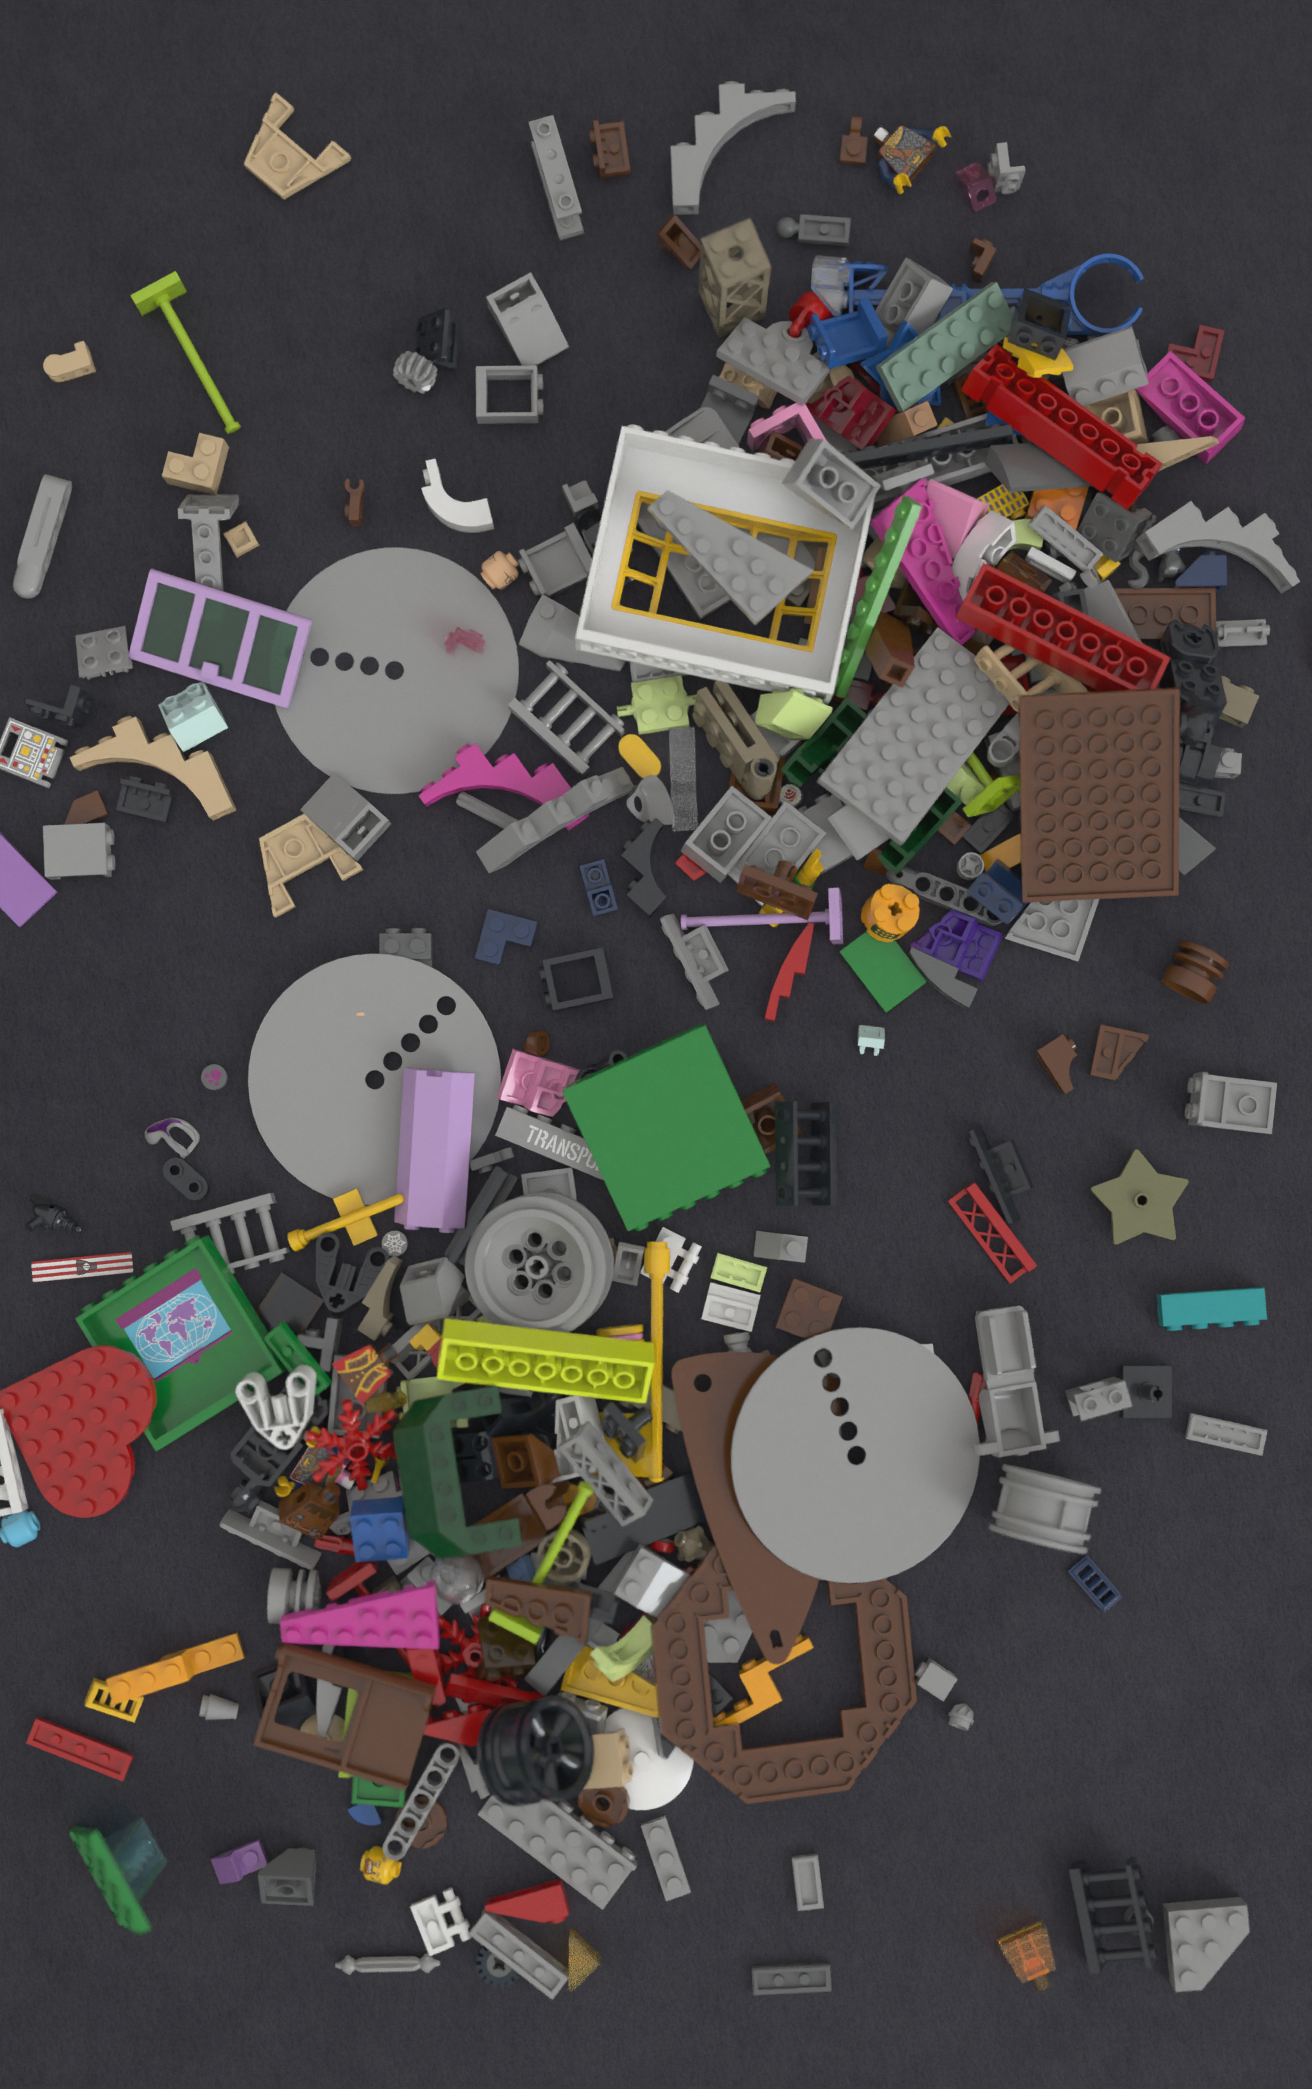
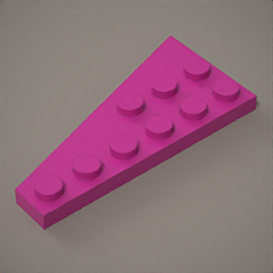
M924 477L910 485L870 520V524L884 543L885 533L892 524L895 508L900 503L903 495L912 497L922 506L898 566L940 629L960 645H963L976 631L974 627L955 618L963 604L958 589L961 585L958 577H954L950 565L953 564L941 524L936 522L932 510L935 506L933 500L928 497L925 488L927 482Z
M436 1580L428 1581L425 1586L416 1588L414 1585L406 1586L403 1591L391 1593L385 1591L350 1599L347 1604H329L325 1609L321 1610L307 1609L282 1615L280 1620L282 1643L438 1649L440 1637Z

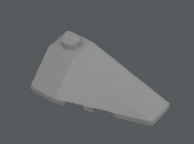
M542 594L528 620L519 643L520 646L543 658L565 660V662H576L592 667L621 671L626 662L625 660L575 650V638L580 616Z

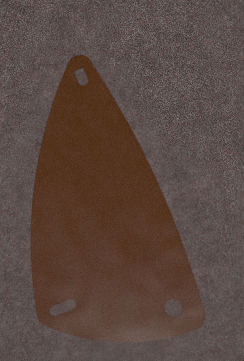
M718 1352L684 1358L673 1366L671 1372L685 1445L703 1509L732 1588L765 1658L772 1664H781L788 1658L800 1633L813 1600L819 1578L802 1573L775 1556L760 1541L745 1519L738 1503L731 1471L733 1434L743 1403L762 1373L779 1357L752 1352ZM699 1374H706L711 1378V1388L706 1392H699L694 1386V1379ZM828 1374L823 1377L822 1386L826 1387L828 1392L836 1391L839 1388L837 1381ZM840 1397L835 1398L830 1405L831 1412L835 1416H841ZM840 1426V1428H839V1435H840V1437H841V1426ZM772 1630L779 1631L783 1644L782 1647L773 1649L770 1639V1632Z

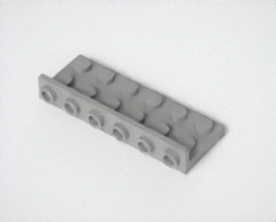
M491 1794L478 1812V1815L602 1910L630 1872L636 1869V1855L627 1847L621 1849L614 1843L615 1839L605 1831L600 1833L593 1827L594 1823L589 1822L584 1815L579 1817L572 1811L573 1807L565 1800L550 1802L542 1800L532 1805L512 1807L501 1803Z

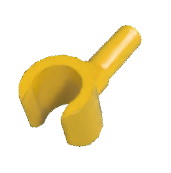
M378 1455L374 1459L375 1469L371 1479L372 1483H377L382 1467L389 1463V1456L387 1462L379 1460L377 1458Z

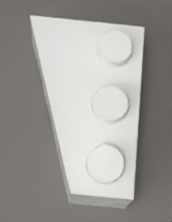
M574 1395L556 1400L555 1433L557 1434V1449L554 1452L560 1477L554 1479L553 1483L580 1476L558 1449L560 1443L576 1435L581 1425L588 1421L604 1438L594 1397ZM576 1443L569 1447L574 1454L583 1455V1451ZM587 1465L586 1469L590 1474L599 1472L595 1466Z

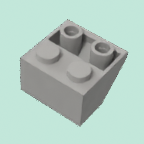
M446 1257L408 1266L400 1284L406 1320L409 1325L448 1317L465 1276Z

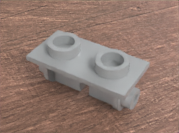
M1266 619L1216 621V636L1219 647L1267 645V635L1270 633V627L1266 625Z

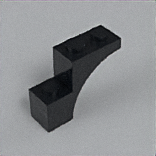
M657 818L652 822L648 819L638 830L641 834L636 840L629 839L621 849L624 852L621 855L622 859L642 876L641 880L635 878L627 887L629 891L627 898L649 918L667 899V896L656 884L650 865L653 844L660 831L664 828V824Z

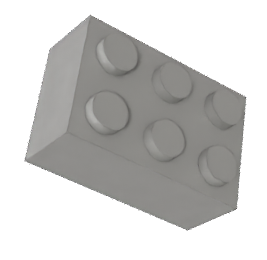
M337 1354L334 1356V1362L348 1355ZM333 1366L328 1432L333 1435L335 1431L337 1435L343 1436L344 1433H347V1430L340 1427L344 1423L337 1417L339 1414H344L341 1403L344 1399L352 1400L353 1412L358 1409L360 1410L356 1421L361 1420V1423L357 1430L364 1432L367 1430V1422L372 1425L376 1414L379 1413L380 1418L384 1416L387 1380L361 1405ZM379 1431V1433L381 1434V1436H372L371 1438H380V1437H382V1436H383V1431Z

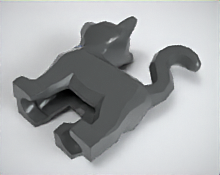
M1151 515L1141 535L1152 528V525L1156 522V515ZM1137 542L1129 557L1130 566L1139 575L1138 579L1128 581V585L1135 589L1144 587L1149 579L1147 568L1139 562L1141 557L1146 556ZM1179 549L1157 556L1162 557L1158 569V582H1162L1164 578L1184 573L1186 566L1179 557Z

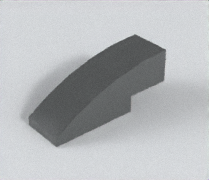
M915 948L909 950V958L926 981L939 993L965 1009L970 1007L978 989L955 979L958 968Z

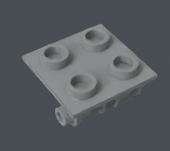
M126 626L76 635L79 677L90 680L93 677L101 676V674L105 677L106 672L114 675V670L116 673L129 672V669L133 668L132 660L129 659Z

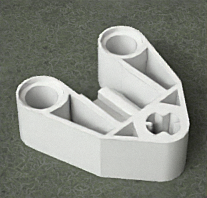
M308 1365L298 1366L286 1381L288 1399L287 1395L284 1394L270 1397L264 1377L256 1372L247 1374L237 1385V1397L255 1429L280 1449L291 1448L299 1439L313 1414L316 1373ZM296 1376L303 1377L306 1384L299 1383ZM246 1383L252 1384L256 1392L250 1391Z

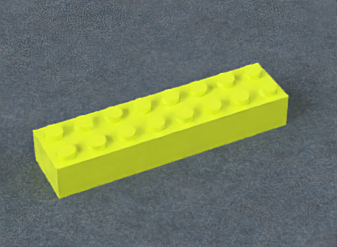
M445 1318L438 1357L437 1379L646 1403L654 1367V1343Z

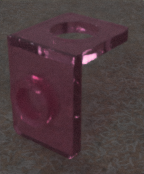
M978 162L956 172L957 178L968 189L974 211H978L997 201L992 177ZM982 189H988V197L984 201H977L976 196L978 192Z

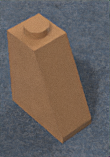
M928 401L914 404L904 412H896L876 440L878 447L904 440L937 426Z

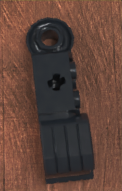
M1176 619L1168 624L1156 648V651L1170 657L1159 684L1160 688H1179V736L1186 745L1193 748L1205 735L1206 727L1216 725L1227 704L1219 666H1213L1220 652L1216 632L1206 624L1199 628L1190 624H1181Z
M285 1384L278 1394L287 1395L288 1399L289 1395ZM324 1391L314 1397L313 1414L299 1439L289 1449L276 1447L252 1425L230 1453L233 1464L240 1468L241 1472L251 1480L248 1482L244 1479L229 1497L233 1502L228 1510L235 1512L246 1511L249 1514L264 1497L261 1490L265 1486L271 1487L306 1445L307 1442L303 1439L306 1431H311L313 1427L320 1428L328 1418L331 1396L326 1397Z

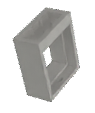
M476 366V418L478 424L539 423L538 415H543V399H538V390H543V374H538L537 366ZM488 380H531V412L488 413Z

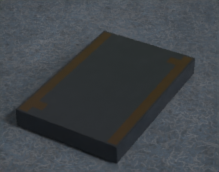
M281 1272L256 1310V1313L268 1333L284 1321L298 1338L299 1334L306 1331L323 1305L324 1299L284 1272Z

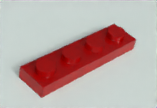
M451 1673L444 1688L446 1696L492 1707L514 1702L528 1703L537 1698L547 1697L539 1692L530 1693L519 1690L514 1686H501L494 1684L492 1681L472 1679L464 1674Z
M40 1717L35 1719L26 1742L29 1745L120 1781L125 1780L134 1754Z

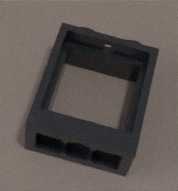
M1024 288L1014 310L1008 342L1056 360L1066 340L1072 306ZM1024 318L1027 319V320L1033 321V322H1035V323H1038V324H1040V325L1046 326V327H1048V328H1051V329H1053V330H1056L1057 332H1054V331L1049 330V329H1047V328L1041 327V326L1036 325V324H1034V323L1028 322V321L1024 320Z
M603 947L542 960L543 967H539L542 982L547 981L549 990L544 992L547 1007H552L554 1012L614 1000ZM594 957L602 994L558 1003L551 966Z

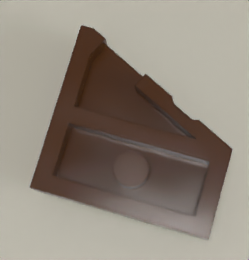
M1099 1025L1089 1075L1113 1081L1116 1080L1125 1066L1134 1058L1140 1047L1148 1040L1149 1035Z

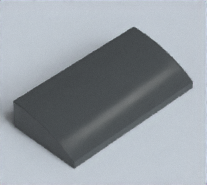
M1034 443L990 445L985 464L1008 492L1093 486Z

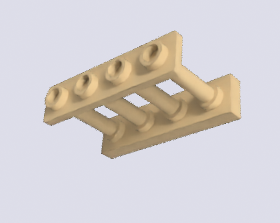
M1004 644L994 652L988 646H984L974 658L979 669L987 674L994 683L995 688L1011 703L1012 708L1018 713L1019 695L1042 694L1050 687H1053L1058 693L1088 692L1080 681L1027 654L1025 655L1029 659L1009 672L1000 660L1016 649L1007 644ZM1036 667L1045 679L1028 691H1025L1017 679Z

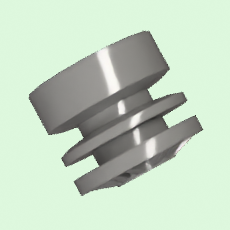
M272 1569L267 1605L268 1622L270 1624H280L281 1617L285 1614L307 1609L320 1610L322 1590L318 1570H311L307 1581L306 1570L301 1569L297 1581H293L291 1569Z

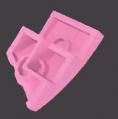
M513 1049L497 1098L522 1105L532 1112L553 1117L566 1101L562 1087L575 1082L580 1070Z

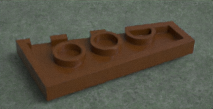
M488 1576L486 1579V1605L515 1617L519 1615L529 1619L530 1623L537 1626L544 1625L555 1630L554 1633L559 1635L571 1636L581 1644L586 1645L588 1641L591 1591L496 1576Z

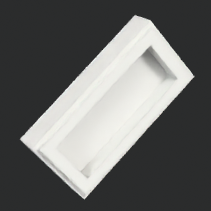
M1031 547L1025 558V561L1063 583H1070L1077 572L1034 547Z

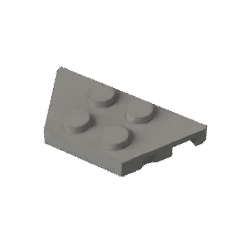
M727 1591L729 1618L704 1621L707 1662L737 1663L752 1634V1630L734 1591Z

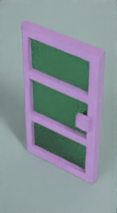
M150 569L129 651V658L289 708L312 625V619Z

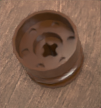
M1181 940L1177 947L1181 952H1175L1173 958L1181 966L1169 964L1160 981L1171 990L1186 998L1202 1004H1210L1217 987L1209 979L1221 981L1223 974L1220 971H1226L1230 964L1216 952L1203 945Z

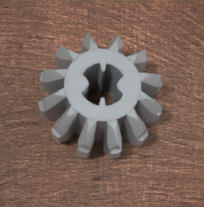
M406 351L397 358L394 364L393 376L398 379L399 384H403L413 392L424 393L429 391L434 385L437 368L425 356H420L417 352Z

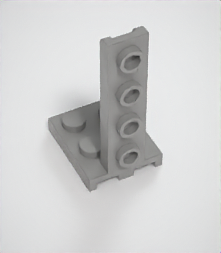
M187 495L178 507V519H188L192 522L196 583L223 591L219 520H227L232 517L239 505L238 495ZM206 598L201 620H224V603Z

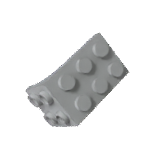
M1208 1072L1194 1073L1193 1078H1189L1188 1093H1191L1190 1104H1186L1185 1119H1188V1125L1272 1134L1277 1083L1215 1076L1208 1074Z

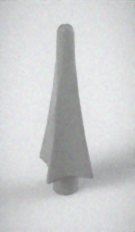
M459 1743L461 1749L460 1757L471 1792L476 1790L480 1799H483L490 1795L482 1777L473 1768V1758L464 1744Z

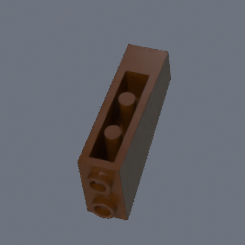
M880 611L865 652L880 679L903 688L915 668L910 627L904 621Z

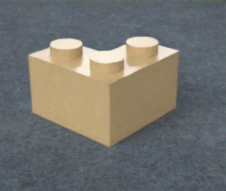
M199 433L193 457L168 451L162 477L170 485L217 495L229 447L222 438Z

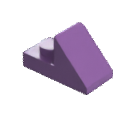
M260 1839L211 1858L220 1884L240 1881L244 1875L261 1869L269 1863Z

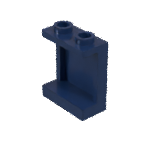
M999 859L992 864L986 873L982 872L967 891V893L1006 924L1013 920L1028 904V902L1022 903L1021 877Z

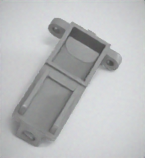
M1021 1306L976 1311L975 1322L987 1389L981 1390L979 1394L986 1440L983 1443L974 1444L975 1455L992 1454L995 1457L1026 1455L1031 1451L1046 1449V1444L1060 1441L1058 1430H1043L1037 1385L1033 1373L1036 1364L1027 1311Z

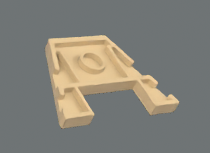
M275 92L271 99L272 103L269 110L265 113L262 120L261 129L253 141L244 165L246 169L284 200L349 162L351 157L334 141L327 146L316 160L278 129L293 113L294 109Z
M305 814L259 838L267 876L268 891L271 898L272 913L275 918L296 907L284 883L329 858L343 881L363 870L351 856Z

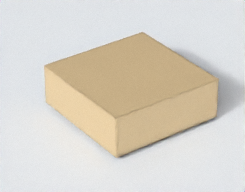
M246 521L223 533L236 557L259 546Z

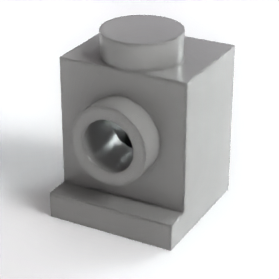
M1222 748L1219 765L1214 777L1234 779L1240 775L1242 753H1236L1234 749Z

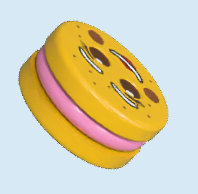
M642 1324L596 1329V1336L645 1342V1339H642V1332L644 1331Z

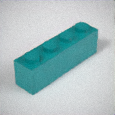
M1260 1287L1156 1294L1159 1326H1166V1331L1182 1330V1325H1192V1329L1208 1328V1323H1218V1327H1233V1322L1243 1321L1244 1325H1259V1320L1267 1319L1265 1289Z

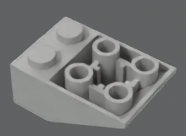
M531 272L486 297L488 308L521 366H537L569 348Z
M335 772L300 809L356 861L391 825L390 821Z

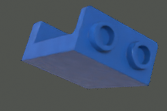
M869 298L859 300L858 311L823 321H820L817 313L812 314L810 325H808L809 338L811 341H815L819 358L825 361L828 369L870 358L886 350L888 335Z

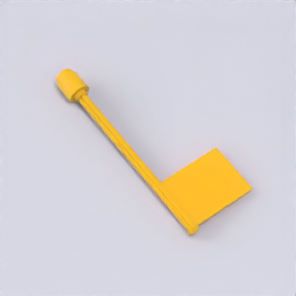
M647 1242V1248H644V1273H649V1278H651V1343H654V1367L651 1376V1415L653 1419L639 1430L640 1434L647 1440L644 1456L635 1463L631 1458L627 1459L622 1455L619 1450L620 1445L614 1439L610 1440L605 1434L604 1438L634 1477H648L651 1482L658 1483L664 1479L662 1477L663 1279L665 1278V1273H670V1248H668V1242ZM598 1412L602 1424L603 1412ZM623 1413V1414H624V1416H625L627 1419H629V1418H630L631 1416H633L635 1413ZM595 1472V1473H591V1474L599 1475V1472Z

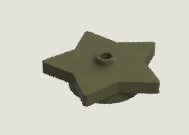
M1136 1149L1131 1153L1119 1177L1092 1186L1090 1191L1111 1213L1112 1243L1114 1245L1143 1232L1175 1240L1176 1234L1172 1207L1189 1181L1183 1178L1158 1174L1142 1153ZM1141 1195L1145 1197V1204L1142 1206L1137 1202V1198Z

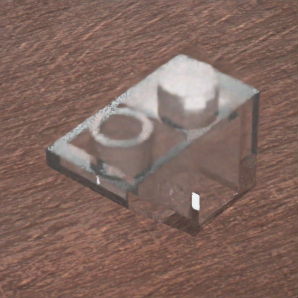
M816 255L812 267L811 289L834 316H840L842 309L847 308L848 293L844 292V285L849 283L850 267H846L847 258Z

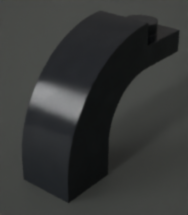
M533 1390L531 1397L500 1398L501 1413L480 1416L479 1418L488 1435L502 1436L519 1433L540 1424L556 1412V1400H559L563 1394Z

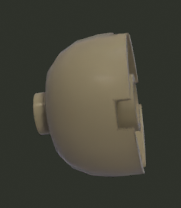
M559 1529L549 1533L540 1543L537 1552V1559L540 1560V1564ZM570 1530L546 1576L551 1580L560 1583L576 1580L587 1569L591 1558L590 1545L586 1538L577 1530Z

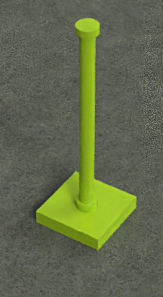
M175 271L137 291L131 297L142 316L159 306L161 307L226 425L225 431L227 434H230L241 426L238 422L234 421L169 302L187 292Z
M972 752L968 757L967 762L985 787L977 797L963 808L968 817L997 810L1020 790V774L997 778L993 782L975 753Z
M580 1482L578 1486L579 1492L531 1582L543 1583L588 1495H592L594 1492V1487L589 1483ZM495 1608L489 1617L490 1621L535 1644L544 1625L537 1626L532 1624L529 1619L519 1615L515 1617Z

